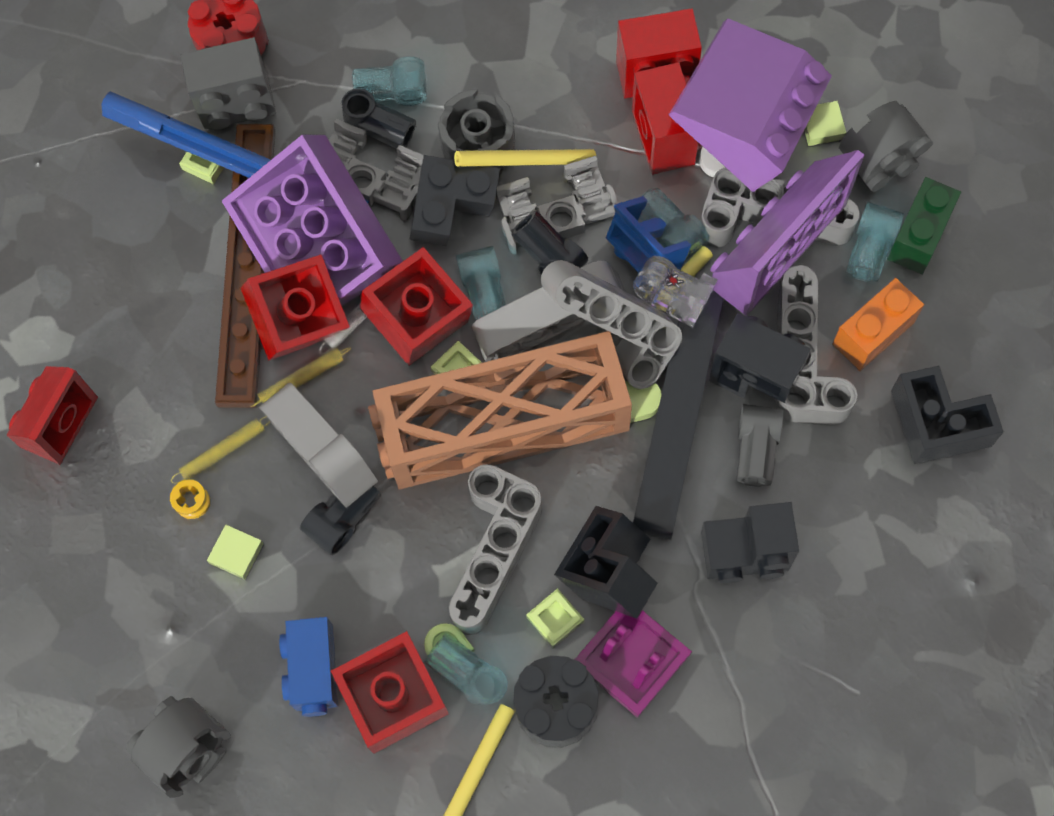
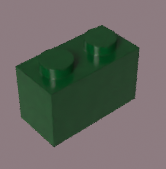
M925 177L887 260L923 275L961 191Z

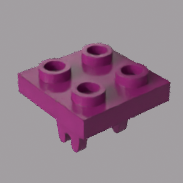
M643 610L637 619L615 611L574 660H578L586 666L594 681L638 718L688 659L692 651Z

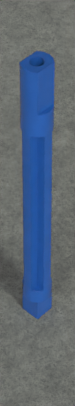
M111 91L106 94L102 101V116L248 178L270 161L266 157Z

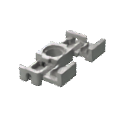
M336 119L334 122L335 131L330 137L329 142L353 180L360 176L371 179L372 182L368 187L358 188L363 197L369 201V207L374 202H377L400 212L402 221L407 220L411 214V205L415 206L424 155L399 145L397 148V158L395 159V164L398 165L394 167V171L389 170L387 172L386 179V171L357 160L354 155L358 148L363 149L366 145V131Z
M596 156L564 165L567 183L572 182L575 191H572L571 196L538 206V212L563 238H568L584 233L585 225L614 216V205L618 204L619 201L611 185L606 184V193H604L605 184L598 168V159ZM528 177L497 186L496 196L504 215L501 220L504 237L507 238V245L512 254H517L516 247L521 246L511 235L514 228L532 211L537 210L536 203L531 204L528 195L532 194ZM557 212H566L572 217V221L565 227H558L551 222V217Z

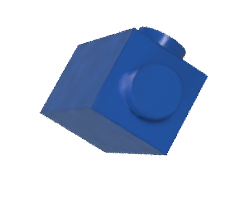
M328 617L285 621L286 634H280L279 638L282 659H287L288 675H282L281 682L284 701L289 700L290 706L296 711H302V716L326 715L327 708L338 707L337 684L331 673V670L336 668L333 624Z

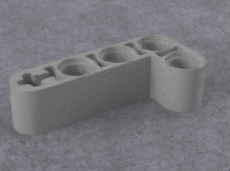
M726 167L720 169L712 179L702 211L699 229L701 240L710 247L719 248L725 246L733 237L738 219L755 224L762 220L761 213L766 204L760 203L757 199L767 198L771 200L777 197L780 200L788 191L786 189L788 182L773 178L752 192ZM730 188L736 193L725 194L720 189ZM848 199L844 209L818 236L816 241L831 245L847 243L851 239L859 220L860 211L858 206ZM717 220L723 222L726 226L717 228L709 222Z
M554 261L543 270L541 275L543 289L560 307L622 338L616 347V353L623 376L630 385L637 389H644L653 385L682 341L680 328L659 308L567 261ZM573 285H575V288H574L573 291H572L569 287H567V286L572 287Z
M596 261L581 267V269L626 291L619 274L607 261ZM573 285L572 287H570V286H567V287H569V288L573 291L574 288H575V285ZM541 287L476 320L472 325V330L483 358L487 362L522 353L587 320L564 310Z
M803 265L793 266L784 274L778 293L777 332L782 335L785 333L792 334L800 338L805 346L811 348L806 365L803 367L790 394L796 393L801 395L805 403L803 405H796L791 403L788 398L785 403L776 399V408L783 409V419L786 421L840 424L849 417L855 406L858 396L857 390L847 379L817 376L818 279L815 272L809 267ZM796 286L799 287L800 293H803L801 300L795 302ZM793 320L800 321L805 325L806 329L796 330L788 322ZM832 395L839 396L845 402V406L835 407L829 403L827 397Z
M291 382L259 406L273 426L346 508L378 482L352 444L342 434L338 435Z
M488 464L480 465L470 473L468 486L473 503L478 508L494 516L449 605V613L454 626L466 635L477 634L487 625L542 513L541 494L535 485ZM484 481H493L498 485L495 492L488 495L477 491L479 484ZM522 497L530 498L534 502V506L525 512L517 511L513 508V503ZM508 532L516 536V542L510 547L502 548L495 544V539L501 533ZM484 568H492L499 575L495 582L485 585L477 581V574ZM472 589L478 595L475 602L478 616L470 615L465 621L460 610L470 609L474 601L473 593L470 590Z

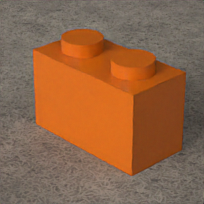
M894 278L839 327L832 345L861 371L916 322L925 304L897 278Z

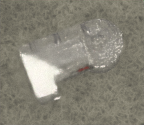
M653 256L648 258L634 279L633 289L639 298L651 304V306L693 328L718 279L703 273L699 280L677 269L667 258Z

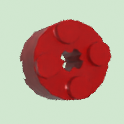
M198 0L191 3L187 11L189 15L187 24L196 50L255 37L261 55L265 51L266 45L268 46L267 32L258 5L253 0Z

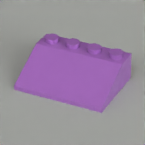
M726 19L677 99L669 116L754 192L784 171L832 75L806 50L731 19Z
M301 135L222 200L223 205L265 273L321 254L341 306L361 295L362 290L403 262L326 135Z
M856 150L815 161L805 172L798 170L786 185L788 191L779 200L777 197H774L765 206L761 213L762 220L755 227L749 224L741 232L736 240L738 246L729 255L724 252L714 262L710 269L713 272L710 288L747 316L844 209L865 155Z

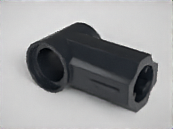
M352 89L343 96L341 103L344 122L365 130L368 136L396 149L399 145L405 148L408 146L416 127L415 119L376 102L373 95L365 89ZM357 110L366 111V113L361 115L353 114Z
M532 211L522 219L511 234L538 262V270L541 275L543 270L554 261H567L579 268L588 262V256L584 250L572 240L563 238L538 211Z
M372 486L347 508L333 494L326 503L321 502L317 504L306 515L301 523L300 530L330 555H335L348 543L355 531L354 526L381 497V493Z

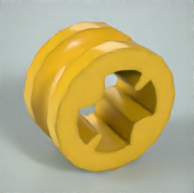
M183 480L173 487L170 493V502L172 507L182 517L196 519L207 512L210 506V496L199 482ZM189 491L196 495L194 497L196 504L192 507L184 503L186 501L184 494Z

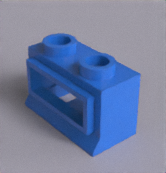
M644 196L614 205L615 215L606 239L614 246L615 255L620 259L627 260L638 272V279L653 288L668 283L665 282V278L668 276L667 270L670 272V275H679L691 244L686 240L663 248L655 238L662 236L666 227L665 221L660 218H652L640 223L638 222L642 210L645 209L648 202Z

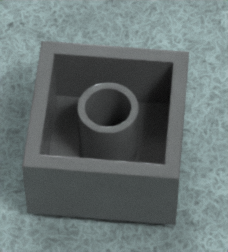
M255 37L180 54L188 94L204 130H220L229 127L231 124L248 120L259 121L266 116L277 114L269 77Z

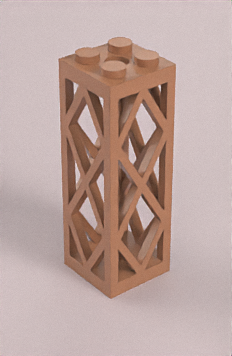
M609 331L372 390L375 404L368 406L373 429L376 431L378 442H381L377 443L382 466L385 469L387 479L395 478L399 490L470 472L480 465L488 464L494 466L627 432L630 430L632 411L630 396L611 332ZM546 363L554 365V367L546 371H539ZM586 374L594 376L585 386L564 381ZM547 388L575 395L561 410L533 402ZM444 389L453 392L447 396L436 397ZM531 389L521 399L513 397L519 391ZM587 398L593 400L588 406L578 408ZM480 401L491 402L483 410L465 406ZM503 406L511 408L504 416L495 414ZM523 411L543 417L527 422L515 420ZM449 412L473 419L457 436L432 430ZM431 414L420 426L409 423L414 418ZM485 423L494 425L488 432L474 435ZM562 427H566L562 432L556 431ZM421 439L440 443L429 447L416 445ZM459 453H465L461 458L455 456Z

